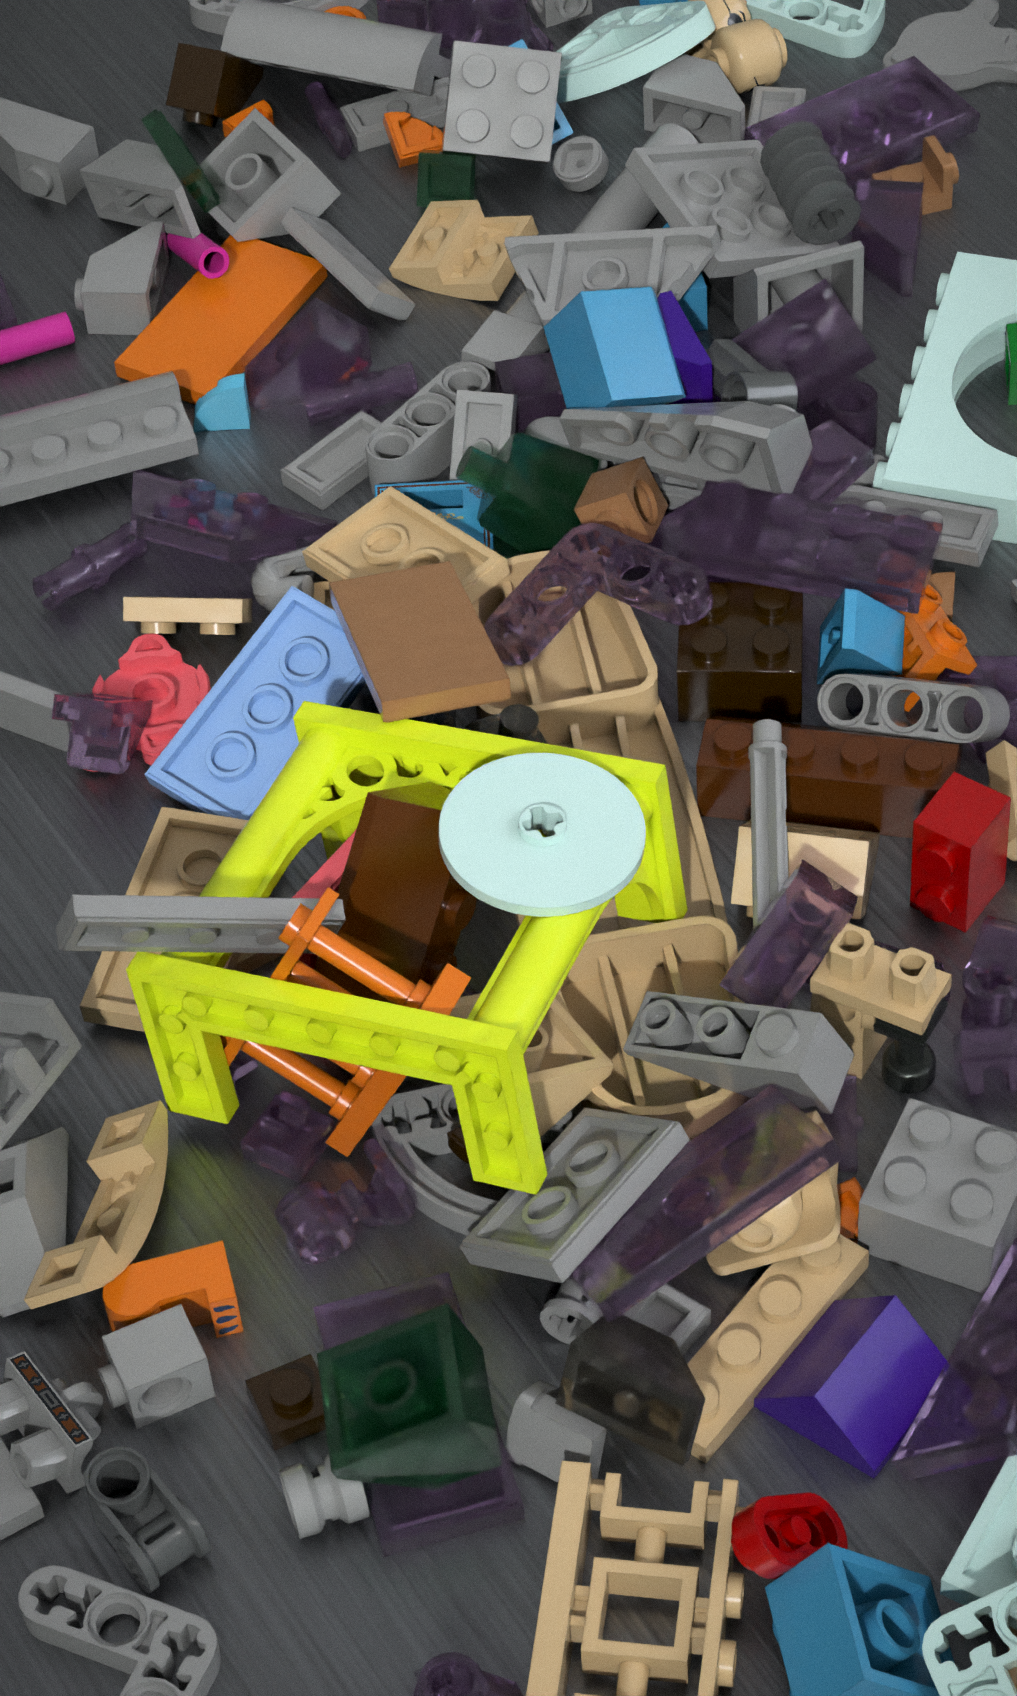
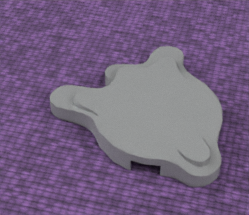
M973 0L962 10L934 13L918 18L910 23L902 31L896 45L885 54L883 58V73L892 82L912 83L919 86L920 76L941 81V91L943 92L972 89L991 82L1017 84V30L1014 28L994 27L999 17V4L997 1Z

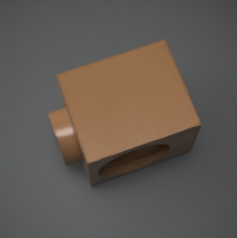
M641 457L592 473L574 507V511L597 554L602 558L652 542L668 508V504L644 458Z

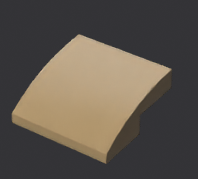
M478 200L431 201L389 270L393 278L425 291L460 299L498 301L515 273L505 248V237L538 235L539 232L532 215L484 217Z

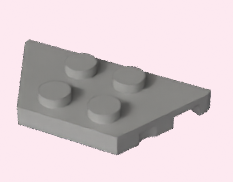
M717 225L505 237L504 244L513 268L544 329V326L581 291L652 287L657 298L660 293L672 291L679 302L718 250L721 240Z

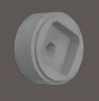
M577 136L567 140L557 149L553 157L552 167L555 175L566 189L573 192H583L592 189L604 179L608 171L609 160L596 139L589 136Z

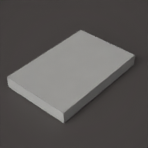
M584 1108L543 1153L548 1175L538 1194L535 1195L510 1189L469 1233L459 1247L472 1265L563 1283L690 1139L678 1121Z

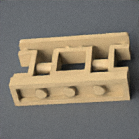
M562 1461L526 1696H566L573 1642L582 1643V1673L618 1677L615 1696H646L648 1680L688 1684L692 1654L702 1655L698 1696H718L720 1686L733 1687L736 1672L737 1641L725 1640L727 1618L741 1619L744 1600L745 1573L733 1572L735 1554L731 1544L732 1519L736 1512L744 1508L739 1506V1480L723 1479L722 1491L709 1490V1482L694 1481L690 1513L621 1506V1474L606 1472L605 1480L592 1479L591 1463ZM592 1511H601V1540L636 1543L634 1561L594 1557L590 1586H582ZM708 1521L718 1522L709 1598L699 1597V1567L663 1564L665 1547L704 1550ZM609 1594L679 1601L674 1647L602 1640ZM581 1693L574 1694V1696H600Z

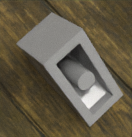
M682 54L655 69L643 86L644 130L654 132L660 125L672 123L689 130L699 144L745 141V105L717 62Z
M152 221L90 255L84 278H77L74 290L75 307L77 311H84L88 334L139 335L158 315L170 268L164 221Z

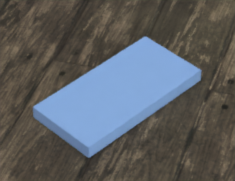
M291 586L144 774L149 784L194 812L249 820L299 744L293 717L303 701L349 709L366 684L336 612L294 586Z

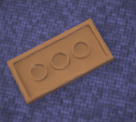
M450 561L329 582L332 606L383 722L387 723L505 701L511 698L510 678Z

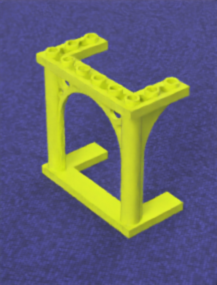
M303 701L293 717L299 741L298 746L198 896L268 898L298 852L317 834L321 832L326 856L329 859L357 829L368 792L426 782H433L452 791L472 771L494 760L524 753H554L576 757L608 771L630 790L642 810L646 826L644 855L632 880L614 896L618 916L660 923L682 919L688 910L666 765L410 719L386 723L383 722L380 714ZM542 829L538 830L541 833L542 837H547L542 832ZM611 899L591 909L564 916H525L467 1019L225 969L224 966L233 953L162 952L159 955L149 952H137L126 968V972L168 1110L229 1124L240 1104L220 1035L447 1084L453 1088L473 1181L536 1195L548 1174L523 1055L597 920Z

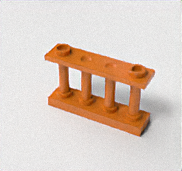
M327 887L313 911L300 903L278 938L287 944L289 948L270 978L354 995L298 960L306 948L393 1004L450 1015L471 979L470 976L447 963L432 985L419 979L417 984H414L324 927L321 923L340 895ZM220 1035L228 1066H230L241 1050L330 1106L328 1114L338 1119L325 1143L346 1157L350 1155L407 1077L401 1074L329 1059L353 1074L352 1079H349L344 1084L294 1051Z

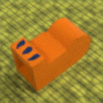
M223 1240L129 1264L113 1281L103 1286V1301L112 1332L180 1304L192 1327L213 1323L216 1338L244 1332Z

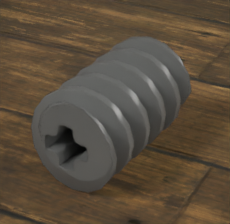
M807 121L790 123L779 129L768 139L761 152L760 164L765 176L768 177L772 190L776 193L777 199L784 209L787 219L791 222L795 235L803 242L820 245L838 241L850 233L859 221L861 214L859 201L854 200L853 190L847 184L843 171L839 169L835 156L831 154L829 144L824 140L820 127L813 122Z

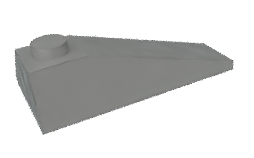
M751 401L578 408L564 409L559 418L572 452L619 464L643 457L651 472L784 506L787 505L813 449L804 414H800L782 404L768 406Z

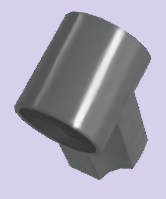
M715 339L711 346L705 350L712 361L713 393L721 399V402L751 401L768 406L782 404L796 411L798 403L797 386L789 372L768 371L731 339Z

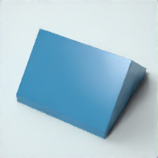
M652 287L581 291L544 326L567 409L666 405L686 397L655 290Z

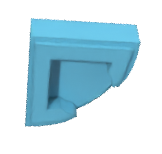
M245 373L230 375L220 379L215 388L211 389L196 402L194 432L250 429L251 413Z

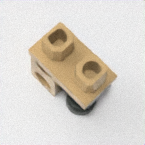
M847 923L842 926L810 979V992L812 993L810 1011L822 1013L853 1050L854 1057L847 1074L859 1079L863 1078L887 1037L894 1039L886 1047L882 1057V1077L885 1083L895 1091L907 1094L918 1093L928 1088L935 1078V1053L926 1042L948 1006L944 997L951 988L952 974L936 969L932 954L913 947L894 953L874 945V939L869 930Z

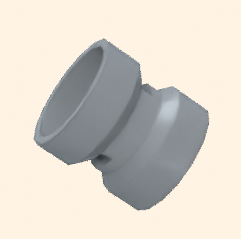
M349 1447L328 1453L323 1463L315 1465L316 1469L310 1470L309 1467L302 1463L278 1469L284 1497L299 1539L321 1533L326 1524L325 1520L330 1518L332 1521L340 1519L349 1524L370 1517L363 1484Z

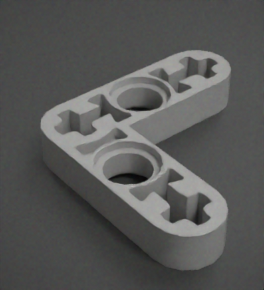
M51 1565L41 1567L31 1573L21 1584L18 1593L19 1608L30 1634L43 1642L130 1674L131 1676L120 1696H207L219 1673L222 1660L216 1632L205 1619L64 1566ZM60 1593L65 1594L69 1609L63 1606H54L48 1614H43L40 1606L42 1600L54 1602ZM76 1613L85 1616L82 1628L80 1627ZM127 1614L139 1620L138 1631L125 1642H107L99 1635L101 1626L114 1615ZM191 1642L197 1643L200 1657L194 1655L186 1656L176 1673L179 1690L174 1684L170 1683L176 1669L172 1650L185 1651Z

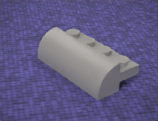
M241 0L236 5L228 20L221 46V51L228 52L252 63L424 96L431 95L434 79L449 76L451 61L439 55L443 35L441 33L264 0Z
M169 371L0 415V507L198 455L196 436L181 401L179 384L174 373Z

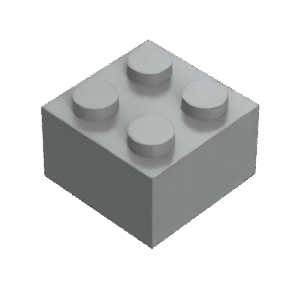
M454 40L451 51L441 152L548 164L551 158L562 53Z
M909 1097L859 1201L858 1245L869 1250V1255L989 1296L1017 1234V1133Z

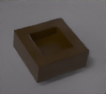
M311 1354L245 1380L248 1397L274 1451L341 1424L338 1407Z

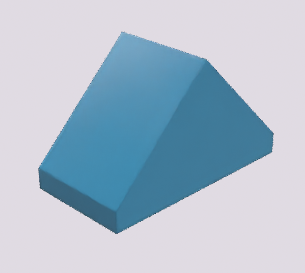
M845 588L820 625L817 684L823 685L827 679L838 674L902 675L905 615L859 590Z

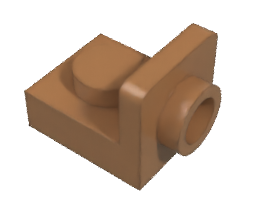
M935 135L924 137L922 161L872 174L871 191L891 223L952 208L953 185L959 181L957 162L951 152L946 153Z

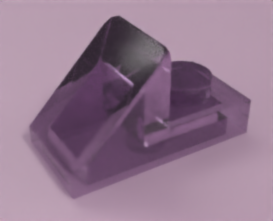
M101 692L54 694L51 719L71 722L67 764L73 768L118 775L125 773L150 717L153 700Z

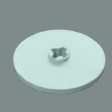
M517 754L494 760L477 768L464 777L450 792L443 805L439 819L440 852L447 869L454 879L466 891L484 903L510 913L526 916H564L579 913L606 902L619 893L632 880L642 862L645 849L646 826L639 803L630 790L618 778L603 768L588 761L562 754ZM542 829V832L547 837H542L541 833L538 830Z

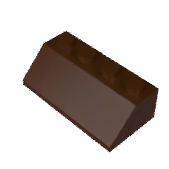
M713 716L706 719L696 764L697 806L700 816L742 821L751 820L748 747L753 744V724L759 720L726 716ZM780 722L782 743L787 747L786 822L879 832L880 835L913 839V821L953 772L959 774L963 743Z
M433 782L367 793L337 892L340 894L337 899L343 900L346 919L337 935L414 984H417L419 979L429 985L433 984L447 963L455 968L457 967V958L453 954L460 932L470 922L477 902L476 897L466 891L454 879L443 861L439 847V819L443 805L451 790ZM319 956L317 957L314 970L350 993L359 997L391 1003Z

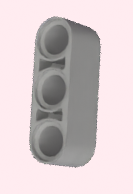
M461 361L451 364L369 434L365 442L369 484L374 496L375 485L431 482L451 464L457 390L491 392L490 374L484 366L472 361Z
M838 674L826 680L820 688L817 698L818 710L822 719L831 727L846 731L952 743L992 741L1001 736L1007 728L1010 719L1009 705L1000 692L987 686L877 674ZM853 686H856L863 696V707L857 717H853L846 707L847 693ZM912 692H915L920 697L923 706L921 718L915 724H912L907 719L904 711L906 698ZM972 698L977 700L983 709L981 725L975 731L967 727L963 716L965 705Z

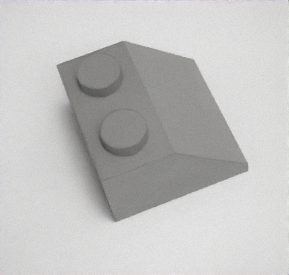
M256 108L181 183L183 188L237 242L287 235L289 233L283 228L281 221L290 207L319 217L342 194L319 168Z
M861 241L848 243L755 268L733 278L734 322L758 362L862 334L863 244Z

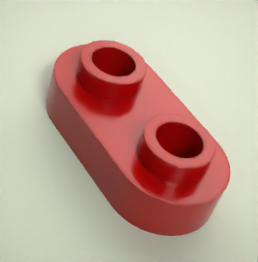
M807 1492L761 1497L736 1512L732 1519L731 1544L735 1556L745 1568L754 1571L766 1579H777L827 1543L845 1549L848 1548L846 1531L840 1517L824 1498L815 1493Z

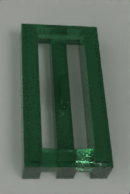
M155 109L142 118L141 121L180 181L198 202L205 214L220 204L219 199L221 197L161 110L158 112Z

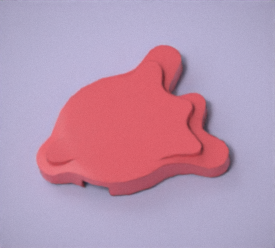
M149 633L135 638L128 651L118 659L120 669L111 674L105 681L100 674L92 688L91 706L95 721L90 732L81 740L76 748L78 765L86 771H102L128 750L142 751L145 763L152 765L211 690L209 676L200 664L196 669L184 663L182 654L171 648L168 641L159 634Z

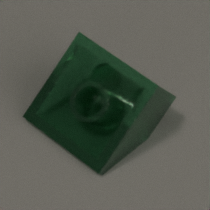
M448 1303L317 1353L331 1472L337 1479L437 1490L502 1465L483 1348Z

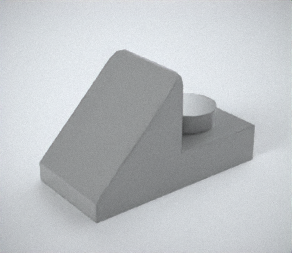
M457 390L449 481L491 479L493 510L506 511L520 454L513 453L518 395Z

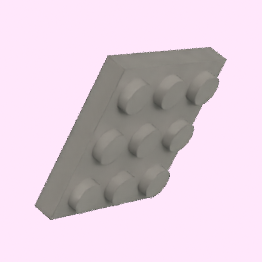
M759 140L633 148L625 166L639 183L642 191L651 199L668 222L670 228L717 225L721 240L720 247L703 268L709 279L739 276L755 268L840 246L837 241L829 244L814 245L803 242L795 235L791 222L787 219L776 193L771 188L768 177L763 172L760 159L764 146Z

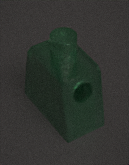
M519 432L510 436L496 456L490 455L472 445L469 446L459 462L456 478L483 490L477 515L480 526L522 553L528 554L546 550L575 551L585 539L586 531L576 515L574 507L591 474L597 472L599 460Z

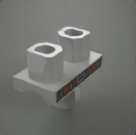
M23 1351L6 1358L3 1381L0 1382V1436L16 1429L24 1436V1438L11 1443L9 1460L13 1472L26 1489L56 1479L65 1492L69 1494L85 1486V1474L81 1470L84 1458L92 1449L93 1440L101 1433V1427L95 1421V1418L100 1413L104 1404L103 1396L89 1382H81L69 1387L62 1378H57L49 1383L27 1353Z

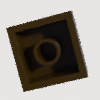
M681 582L677 653L678 722H705L707 718L713 716L802 723L803 583Z

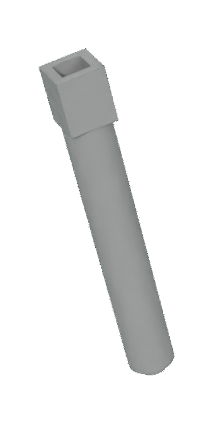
M666 123L660 125L642 147L699 143L686 128L677 124ZM625 167L572 233L645 229L659 210L642 191L639 183L627 167ZM525 290L506 313L494 310L461 350L462 361H472L481 364L488 370L492 393L518 395L517 405L546 370L545 353L549 350L545 331Z

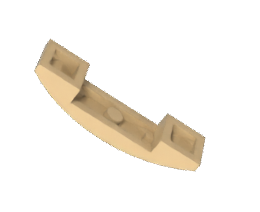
M161 1100L105 1119L86 1161L101 1182L73 1244L44 1253L24 1297V1301L31 1310L103 1287L120 1275L141 1249L158 1211L167 1168L168 1111Z

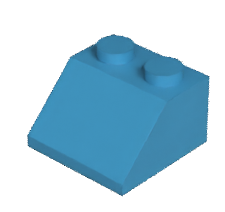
M827 1543L798 1563L794 1568L765 1586L773 1618L772 1628L780 1646L790 1686V1696H940L925 1664L922 1652L925 1632L930 1624L941 1616L929 1576ZM949 1645L945 1652L939 1654L941 1663L945 1661L954 1662Z

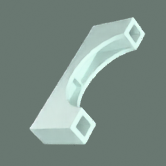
M957 251L950 274L941 273L936 292V306H939L938 310L929 309L924 328V343H927L926 347H916L911 370V379L915 381L913 385L905 383L899 403V418H902L901 423L892 422L890 425L886 443V456L889 457L888 462H878L873 488L997 510L999 525L992 540L1017 544V457L1004 453L979 438L966 425L955 405L962 391L978 374L995 363L1004 360L1006 325L1017 323V260Z

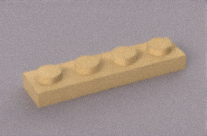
M839 1234L837 1241L827 1249L772 1263L647 1411V1428L706 1464L752 1409L754 1398L834 1300H841L868 1268L869 1250Z

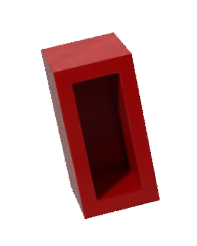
M956 772L951 774L913 821L910 907L921 911L922 914L933 921L944 922L965 933L968 931L1005 883L1011 797Z

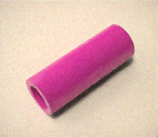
M168 233L167 244L169 249L205 277L211 279L218 278L227 271L229 266L228 253L203 233L193 239Z
M66 311L0 330V365L74 344V332Z

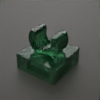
M424 149L420 151L418 158L417 206L428 207L431 201L474 200L476 154Z

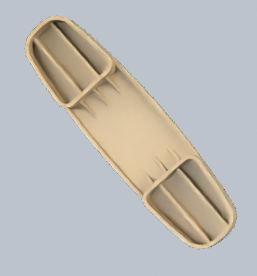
M546 550L507 558L510 575L472 603L510 678L511 689L510 699L476 706L478 732L498 735L499 721L501 719L502 724L513 731V738L666 765L688 909L682 919L652 923L618 916L615 899H613L602 912L555 999L614 1064L611 1075L599 1086L592 1089V1092L581 1103L583 1108L678 1121L690 1139L680 1152H686L687 1147L692 1144L721 1137L723 1141L743 1124L751 1107L750 1097L627 1055L623 1050L647 991L746 1003L736 935L727 922L722 893L704 825L682 755L659 697L658 667L634 612L607 565L592 555L573 550ZM515 914L518 928L526 915Z

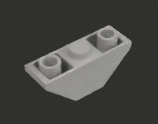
M63 1127L6 1145L0 1151V1315L2 1317L30 1309L24 1301V1297L44 1253L66 1246L69 1134Z

